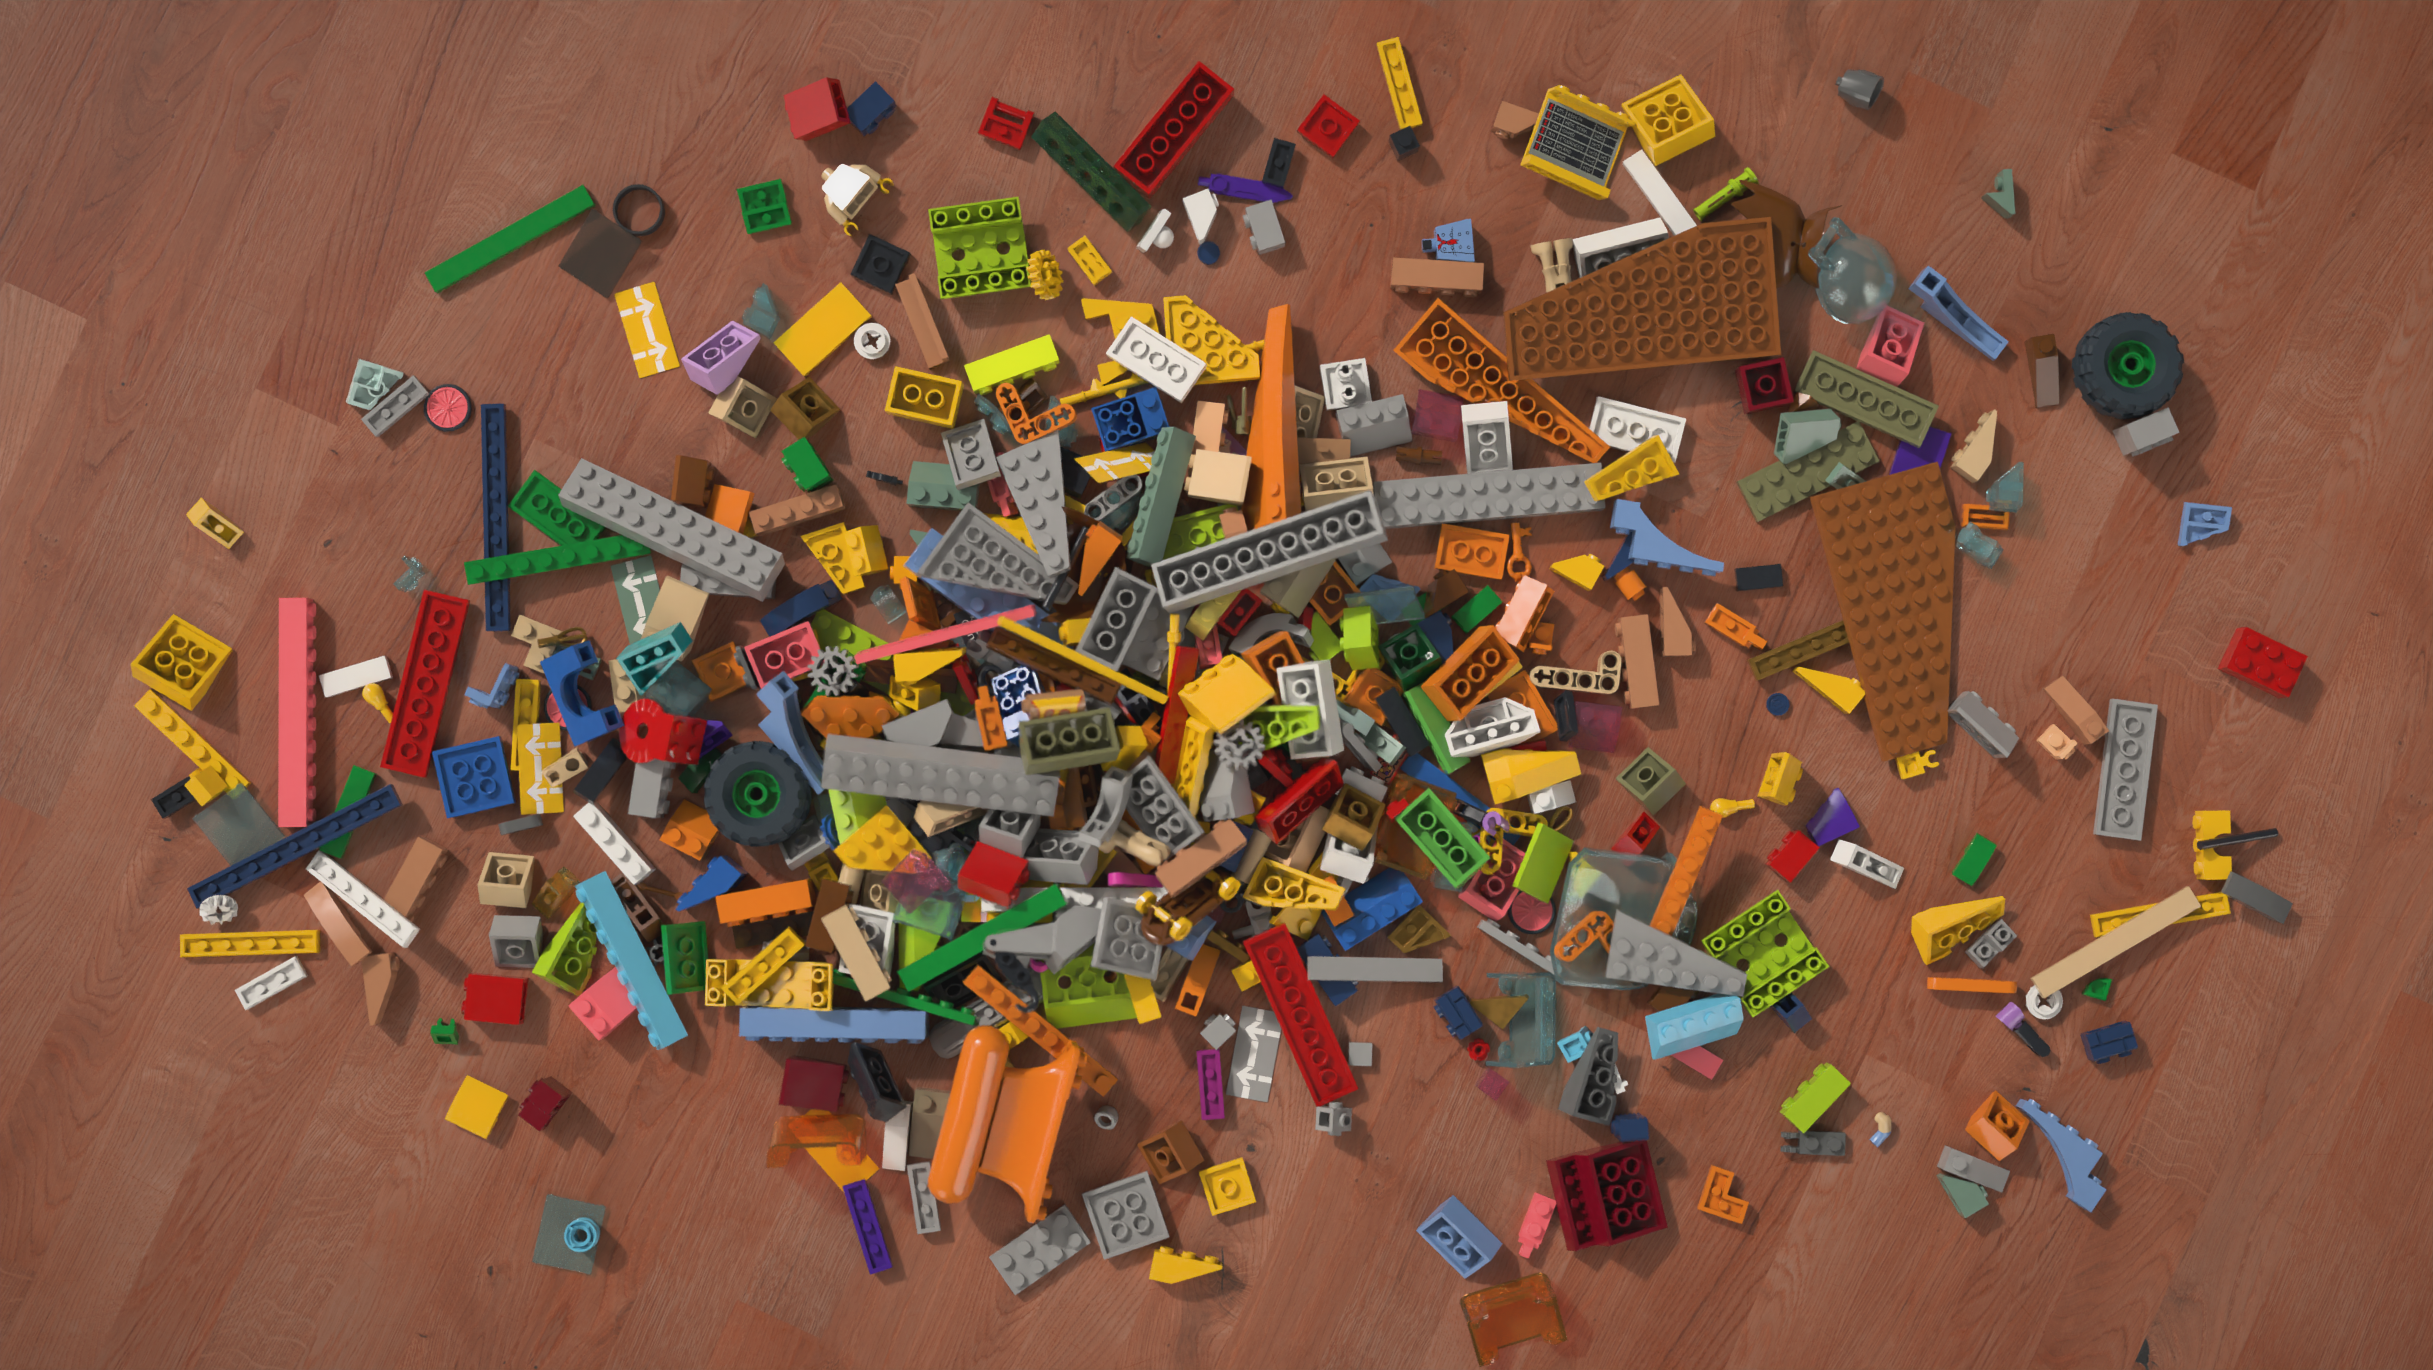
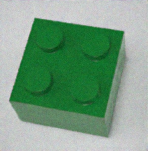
M805 436L781 451L784 455L781 460L791 473L794 472L796 474V477L793 479L803 492L807 491L810 493L820 490L835 481L812 443Z

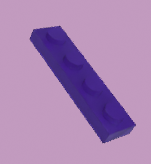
M866 1179L843 1185L842 1187L870 1275L892 1268V1261Z

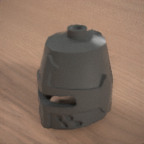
M1848 69L1843 77L1838 76L1835 85L1839 86L1838 96L1853 106L1869 110L1883 89L1884 77L1867 70Z

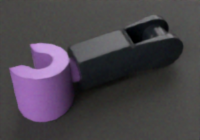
M1458 798L1455 799L1456 804L1454 808L1450 809L1451 813L1484 827L1492 836L1496 834V824L1505 831H1509V822L1495 811L1488 813Z
M2009 1002L1996 1015L2003 1024L2014 1031L2034 1054L2041 1057H2047L2050 1054L2049 1045L2039 1037L2026 1021H2023L2025 1018L2023 1012L2013 1002Z

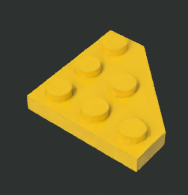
M887 805L833 850L849 869L913 874L931 859L930 855Z

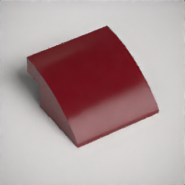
M1647 1140L1617 1142L1546 1160L1568 1251H1579L1594 1245L1612 1246L1668 1228Z

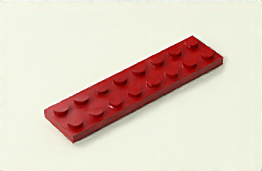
M428 590L423 591L380 765L381 768L427 778L471 600Z
M1285 922L1244 940V946L1316 1107L1325 1105L1358 1090V1086L1312 982L1308 980V973Z

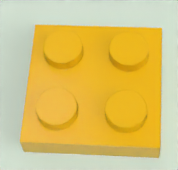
M1243 1157L1199 1170L1212 1216L1256 1202Z

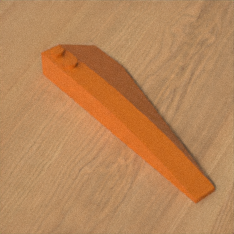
M1439 297L1393 350L1428 381L1472 403L1481 404L1507 401L1510 422L1591 463H1597L1610 448L1607 443L1534 379L1509 381L1507 356Z
M1289 304L1271 308L1268 312L1260 364V379L1257 383L1246 456L1252 457L1244 501L1241 507L1247 531L1301 514L1291 310Z

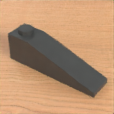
M1597 1026L1564 1088L1558 1110L1574 1117L1610 1126L1616 1106L1614 1083H1617L1615 1062L1618 1060V1032Z

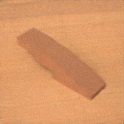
M320 881L304 894L319 922L351 967L356 966L372 953L371 949L361 938L360 931L349 919L350 915L324 883Z

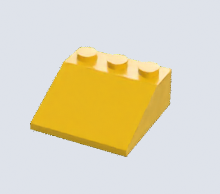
M1681 74L1621 104L1624 113L1629 116L1630 120L1636 122L1632 128L1654 166L1715 137L1713 117Z
M173 614L131 663L132 677L192 711L208 691L230 655L232 648Z
M1233 654L1222 658L1219 664L1212 669L1204 671L1201 677L1185 685L1184 689L1178 693L1189 715L1220 734L1276 694L1245 661Z

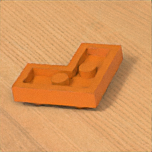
M1711 1165L1697 1206L1698 1210L1742 1224L1749 1202L1728 1195L1734 1172Z

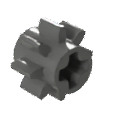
M655 939L653 940L655 946L646 948L650 951L649 958L655 961L654 966H658L661 961L664 965V956L659 958V953L656 952L657 949L663 948V942L660 944Z

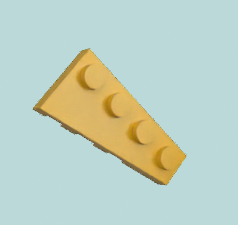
M1654 435L1585 480L1584 483L1594 501H1599L1679 475V472L1659 435Z

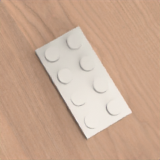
M1130 317L1106 352L1107 357L1181 403L1207 367L1204 361L1133 317Z
M1598 396L1589 429L1611 448L1630 452L1654 435H1659L1673 463H1675L1686 418Z

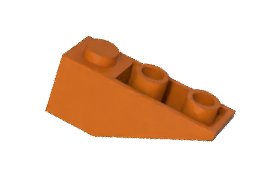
M1205 944L1201 946L1191 963L1175 1009L1197 1016L1221 950Z

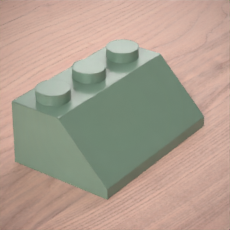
M913 461L906 504L909 507L962 511L965 505L970 503L977 509L980 483L957 490L950 464Z

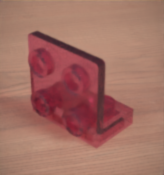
M913 849L882 879L884 886L906 912L910 914L934 890L939 889L947 892L952 887L951 883L926 853Z

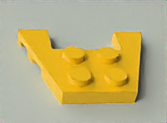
M1081 299L1086 320L1106 315L1110 316L1115 339L1130 317L1135 318L1159 333L1152 304ZM1115 361L1097 365L1102 385H1107L1110 381L1128 371L1127 368Z

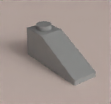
M1946 1145L1937 1167L1999 1192L2003 1191L2010 1173L2009 1170Z

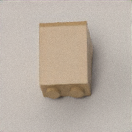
M1197 449L1196 455L1191 454L1189 468H1192L1193 471L1192 476L1186 478L1184 490L1189 491L1188 497L1242 507L1252 457Z

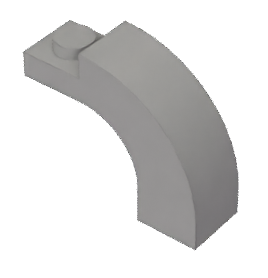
M1273 613L1261 616L1244 626L1232 641L1229 650L1233 655L1244 661L1241 653L1278 631H1288L1294 643L1309 648L1314 639L1309 629L1302 624H1297L1292 615Z
M1114 766L1108 770L1102 778L1101 793L1095 811L1079 832L1078 840L1098 847L1104 841H1110L1124 814L1131 791L1133 773Z

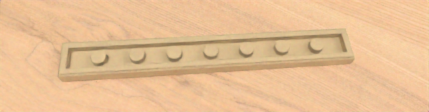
M2186 886L2030 979L2041 997L2046 998L2196 910L2201 905L2190 887Z

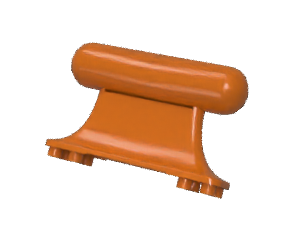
M978 1026L969 1031L963 1042L928 1177V1188L937 1200L946 1204H958L967 1199L971 1193L977 1172L987 1174L1007 1183L1018 1192L1023 1199L1024 1213L1029 1223H1035L1036 1219L1044 1221L1047 1207L1043 1206L1044 1199L1042 1198L1050 1199L1053 1186L1049 1185V1177H1046L1071 1088L1079 1090L1082 1077L1078 1075L1077 1066L1085 1068L1087 1054L1084 1053V1047L1078 1046L1074 1040H1069L1063 1053L1047 1065L1035 1068L1006 1067L1005 1064L1009 1052V1042L1006 1035L992 1026Z

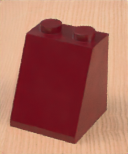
M796 1055L788 1057L786 1059L778 1105L838 1111L839 1106L843 1107L846 1094L842 1093L843 1084H847L850 1071L846 1070L847 1064Z

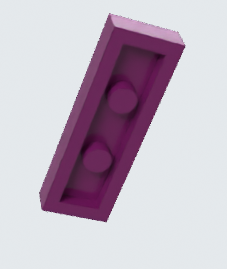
M1197 1050L1202 1120L1225 1118L1220 1050Z

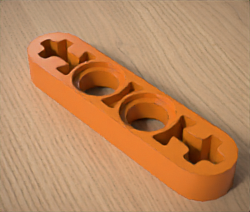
M1927 977V989L2017 993V982Z

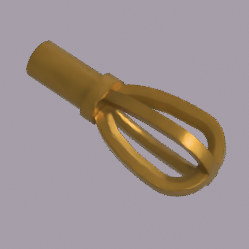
M581 627L569 628L558 635H553V637L537 639L538 648L559 645L571 647L579 643L571 644L563 643L562 641L583 638L582 642L587 641V634ZM577 630L582 632V634L562 637L569 632Z
M1567 805L1559 807L1553 814L1548 827L1557 832L1562 830L1572 820L1573 810ZM1563 810H1567L1569 814L1566 819L1553 829V825Z

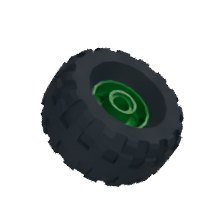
M2125 312L2107 317L2091 327L2082 339L2079 340L2075 348V357L2072 359V369L2075 375L2073 380L2076 388H2079L2083 395L2081 398L2087 405H2092L2096 412L2104 416H2112L2115 419H2131L2148 415L2167 403L2174 396L2176 388L2182 381V364H2184L2183 353H2180L2177 345L2179 341L2175 334L2172 335L2167 330L2168 326L2160 320L2152 319L2151 315Z
M751 741L730 748L714 762L704 785V803L713 825L725 837L741 845L764 847L784 841L800 828L810 811L812 787L809 785L808 780L804 779L801 773L803 769L789 757L786 751L783 749L779 750L774 743ZM759 788L763 791V796L760 800L756 797V791Z

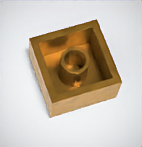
M1345 783L1332 803L1322 830L1363 851L1375 833L1385 804Z

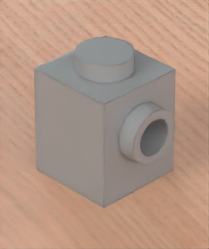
M1213 1013L1204 1022L1206 1027L1200 1034L1217 1050L1236 1031L1233 1027L1236 1023L1228 1014L1223 1016L1219 1013L1216 1016Z

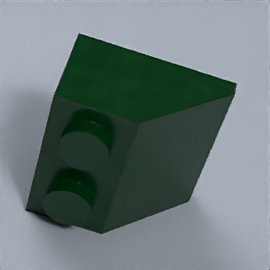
M1418 624L1378 646L1393 677L1404 692L1427 680L1442 665L1440 655Z

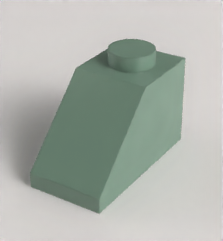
M1941 1173L1936 1175L1960 1216L1967 1218L1989 1205L1986 1200L1988 1194L1981 1184L1977 1185L1972 1181Z

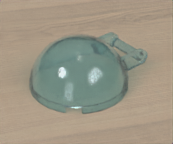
M1833 217L1829 222L1830 227L1816 247H1812L1808 252L1809 257L1821 269L1818 274L1819 288L1815 290L1820 304L1833 319L1844 324L1863 323L1877 316L1890 303L1897 284L1896 266L1887 248L1879 241L1865 234L1853 233L1841 219ZM1837 233L1840 238L1835 241L1827 254L1824 255L1823 251Z

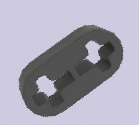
M536 814L500 823L498 826L502 836L542 826L543 821L541 814Z

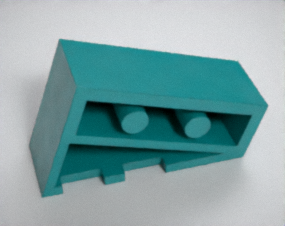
M679 622L626 646L616 659L642 696L684 653L693 640L683 624Z

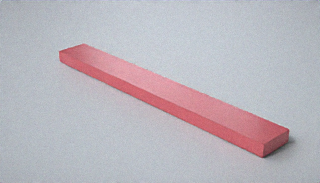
M1032 604L862 650L854 656L856 664L993 628L999 626L997 621L1000 616L1015 622L1033 617L1037 611L1035 605Z

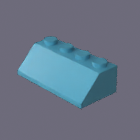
M1718 993L1645 1016L1652 1059L1656 1060L1736 1035L1744 1020L1740 998L1734 995Z

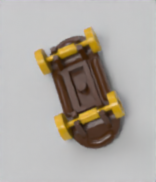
M1216 867L1174 899L1167 893L1157 901V896L1153 892H1144L1136 902V910L1144 914L1141 921L1143 936L1147 941L1155 945H1168L1182 940L1187 936L1192 927L1222 902L1233 898L1239 890L1240 882L1228 871Z

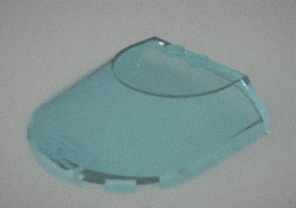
M1584 847L1568 865L1553 933L1550 956L1555 980L1562 985L1617 990H1634L1647 987L1648 983L1606 978L1609 954L1598 939L1591 943L1574 960L1568 962L1556 958L1554 948L1567 933L1592 911L1606 912L1614 922L1616 909L1650 925L1675 866L1654 856ZM1691 892L1672 935L1689 945L1693 940L1697 924V903L1693 900ZM1596 917L1597 922L1594 925H1601L1600 920L1602 918ZM1583 929L1577 935L1581 943L1587 938V933ZM1612 932L1607 936L1609 945L1611 944ZM1563 947L1565 950L1563 955H1569L1567 950L1570 947Z

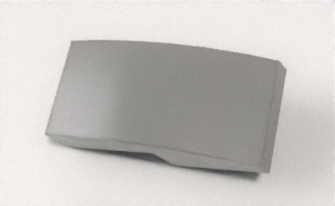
M2000 919L1984 932L1965 953L1980 969L1984 968L2017 935Z

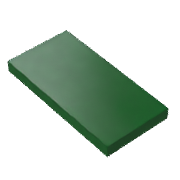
M536 470L532 472L508 505L509 508L561 546L597 540L606 529L605 526L563 507L558 497L562 489Z

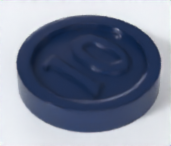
M1207 241L1199 246L1197 255L1202 263L1207 265L1214 264L1219 259L1220 249L1214 242Z
M1774 693L1766 701V708L1772 715H1783L1789 709V700L1782 693Z

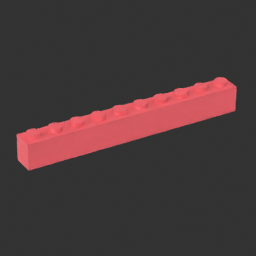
M279 598L278 827H308L316 820V810L313 808V799L316 798V787L313 786V776L316 775V764L313 763V754L316 752V741L313 740V731L316 729V718L313 717V708L316 707V696L313 694V685L316 684V673L313 671V662L316 661V650L313 649V639H316V627L313 626V617L316 616V604L310 598Z

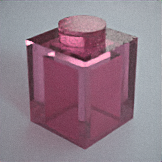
M1487 1067L1475 1086L1497 1101L1509 1084V1081L1490 1067Z

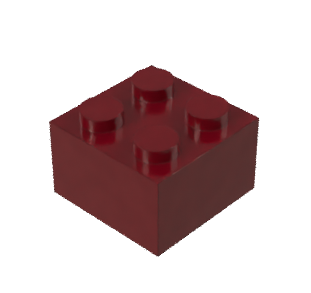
M1784 357L1740 366L1735 370L1744 415L1788 406L1794 402Z

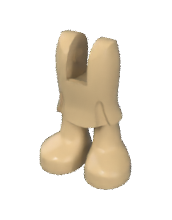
M1573 238L1553 241L1558 265H1554L1551 241L1531 245L1532 253L1539 256L1542 261L1546 293L1572 282L1569 250L1573 247Z
M1122 819L1110 841H1104L1099 847V850L1104 853L1111 852L1115 846L1126 849V853L1132 854L1156 867L1162 864L1163 860L1167 859L1171 854V849L1166 844L1146 836L1141 830L1137 831Z

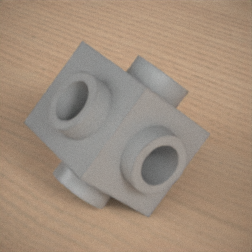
M1329 1102V1106L1316 1107L1315 1130L1327 1131L1328 1135L1341 1136L1342 1132L1351 1131L1352 1108L1343 1107L1341 1102Z

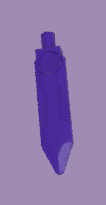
M1211 174L1210 178L1199 176L1198 180L1199 186L1209 187V192L1261 202L1272 200V203L1292 198V194L1285 189L1257 180L1222 174Z

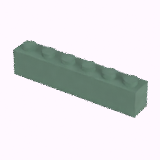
M1176 427L1162 428L1158 434L1157 447L1151 459V469L1145 481L1146 487L1143 497L1139 502L1140 509L1137 519L1133 524L1134 531L1127 546V559L1147 567H1152L1151 564L1162 561L1194 446L1195 435Z

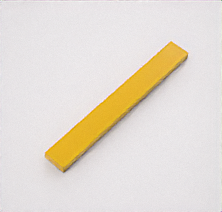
M1000 616L997 621V625L1112 679L1158 703L1165 704L1168 696L1006 617Z

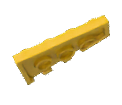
M1322 852L1308 870V873L1322 880L1333 875L1336 881L1338 875L1320 870ZM1281 907L1282 909L1276 917L1273 916L1269 923L1275 926L1285 922L1290 933L1308 941L1322 909Z

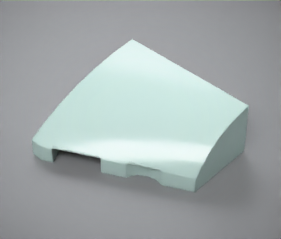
M359 359L346 403L371 410L377 404V401L403 377L404 373Z
M1336 699L1339 719L1352 724L1354 729L1366 736L1375 720L1361 710L1346 706Z

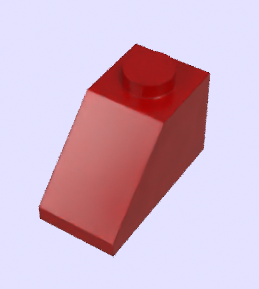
M1642 812L1618 838L1611 850L1628 865L1644 851L1660 826L1648 814Z

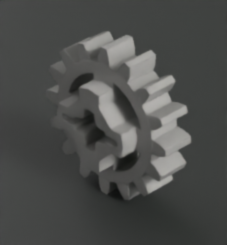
M826 646V652L819 649V657H811L814 665L810 664L808 668L813 669V672L809 673L808 677H814L811 685H819L818 692L826 690L825 694L827 696H831L832 692H834L835 696H839L840 690L845 693L849 691L847 685H855L852 678L858 677V674L854 673V669L859 667L852 664L855 660L854 656L847 657L848 650L841 652V647L835 646L833 651L831 646ZM836 656L840 657L845 664L839 663ZM824 660V661H825L824 665L822 666L821 669H819L820 664H821L822 661ZM837 668V672L834 674L829 673V670ZM847 673L845 680L842 682L841 679ZM821 678L827 679L830 686L826 685Z
M1240 720L1239 725L1234 724L1222 734L1217 732V737L1220 740H1214V745L1218 747L1215 749V754L1221 755L1219 757L1220 763L1227 761L1226 767L1228 769L1235 765L1236 771L1239 770L1240 766L1248 770L1249 763L1256 766L1255 758L1262 759V754L1259 751L1265 750V745L1261 744L1264 741V736H1258L1260 729L1255 728L1253 730L1252 722L1245 726L1244 721ZM1245 733L1249 734L1253 739H1248ZM1238 742L1243 743L1240 749L1236 748V746H1238ZM1226 751L1231 752L1234 758L1230 757Z

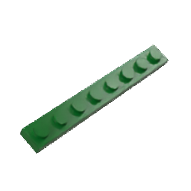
M620 535L464 562L467 583L468 585L647 555L651 554V548Z
M833 969V984L860 991L853 977L846 976L847 973L838 972L839 969ZM898 987L897 991L888 989L876 995V997L972 1026L979 1025L981 1016L975 1015L976 1010L962 1007L961 1010L953 1008V1003L942 1000L940 1004L932 1002V997L919 994L918 997L910 995L911 991L908 992L904 988Z

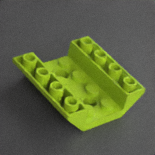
M1019 197L928 209L939 275L937 277L940 299L1031 287V280L1027 277L1030 275L1027 270L1029 263L1027 261L1028 255ZM1001 243H1006L1010 246V251L1005 255L997 251ZM957 249L965 252V257L961 261L953 259V253Z
M1779 890L1771 893L1701 940L1708 955L1736 967L1738 960H1747L1748 968L1744 971L1747 974L1743 997H1737L1740 998L1742 1006L1751 1017H1755L1829 967L1817 947L1811 945L1789 912L1791 908ZM1779 933L1784 934L1786 937V943L1781 947L1777 946L1774 942L1775 936Z
M1095 943L1057 973L1053 974L1049 968L1044 972H1040L1047 1021L1057 1029L1137 1018L1124 974L1116 972L1117 980L1109 983L1104 979V973L1107 970L1091 967ZM1065 975L1071 979L1072 982L1069 988L1063 989L1059 986L1058 980L1061 976Z

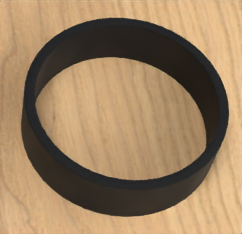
M635 184L625 187L617 194L613 203V216L617 224L628 234L647 236L661 226L665 216V207L660 196L652 188ZM634 190H646L653 193L660 204V213L657 221L650 228L643 231H631L625 228L618 217L620 201L626 194Z

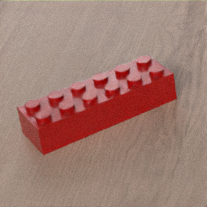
M1198 61L1113 166L1114 172L1150 200L1232 99L1234 88Z

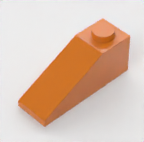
M1101 521L1097 526L1092 524L1085 534L1088 538L1085 544L1078 594L1081 596L1122 541L1123 536Z

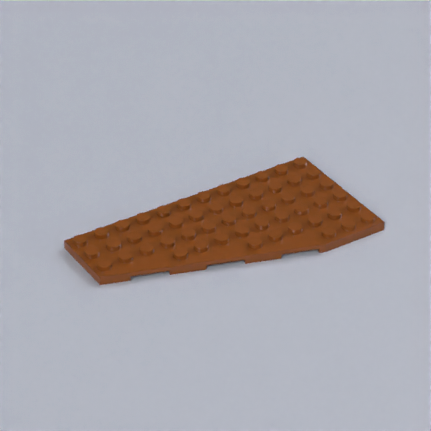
M1771 217L1699 224L1504 311L1509 381L1781 355Z
M1938 462L1810 497L1861 688L1865 691L1864 699L1881 761L1892 760L1947 743L1955 524Z

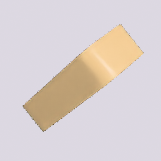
M1607 651L1601 654L1598 659L1597 672L1537 666L1531 669L1528 675L1531 683L1538 688L1607 695L1614 693L1619 687L1621 657L1615 651ZM1607 655L1615 659V665L1612 668L1607 667L1604 663ZM1541 671V675H1551V678L1540 680V683H1538V679L1534 678V674ZM1559 673H1564L1568 679L1567 683L1563 686L1556 681ZM1582 675L1590 679V685L1587 688L1579 684V679ZM1604 678L1612 680L1613 686L1611 690H1605L1602 687V680Z

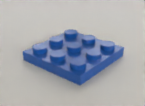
M501 736L432 752L447 819L516 803Z

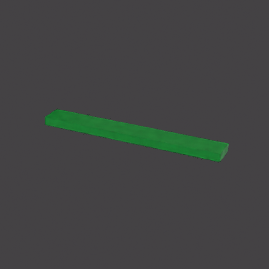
M581 185L424 273L435 293H439L596 205L586 187Z
M1058 883L897 972L909 992L983 951V943L989 935L1023 929L1065 906L1068 902Z

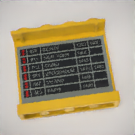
M1555 86L1547 91L1520 166L1597 200L1607 199L1611 189L1606 188L1626 130L1628 127L1634 126L1636 122L1630 120L1629 116L1624 113L1610 111V108L1605 104L1590 102V98L1585 95L1571 93L1570 89L1565 86Z

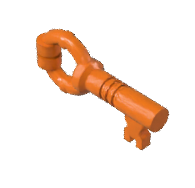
M1511 523L1513 555L1508 560L1506 567L1509 575L1515 582L1521 581L1524 575L1529 576L1532 568L1531 562L1522 553L1521 546L1522 536H1532V533H1529L1531 527L1520 528V523ZM1514 561H1523L1526 565V571L1514 573L1512 566Z

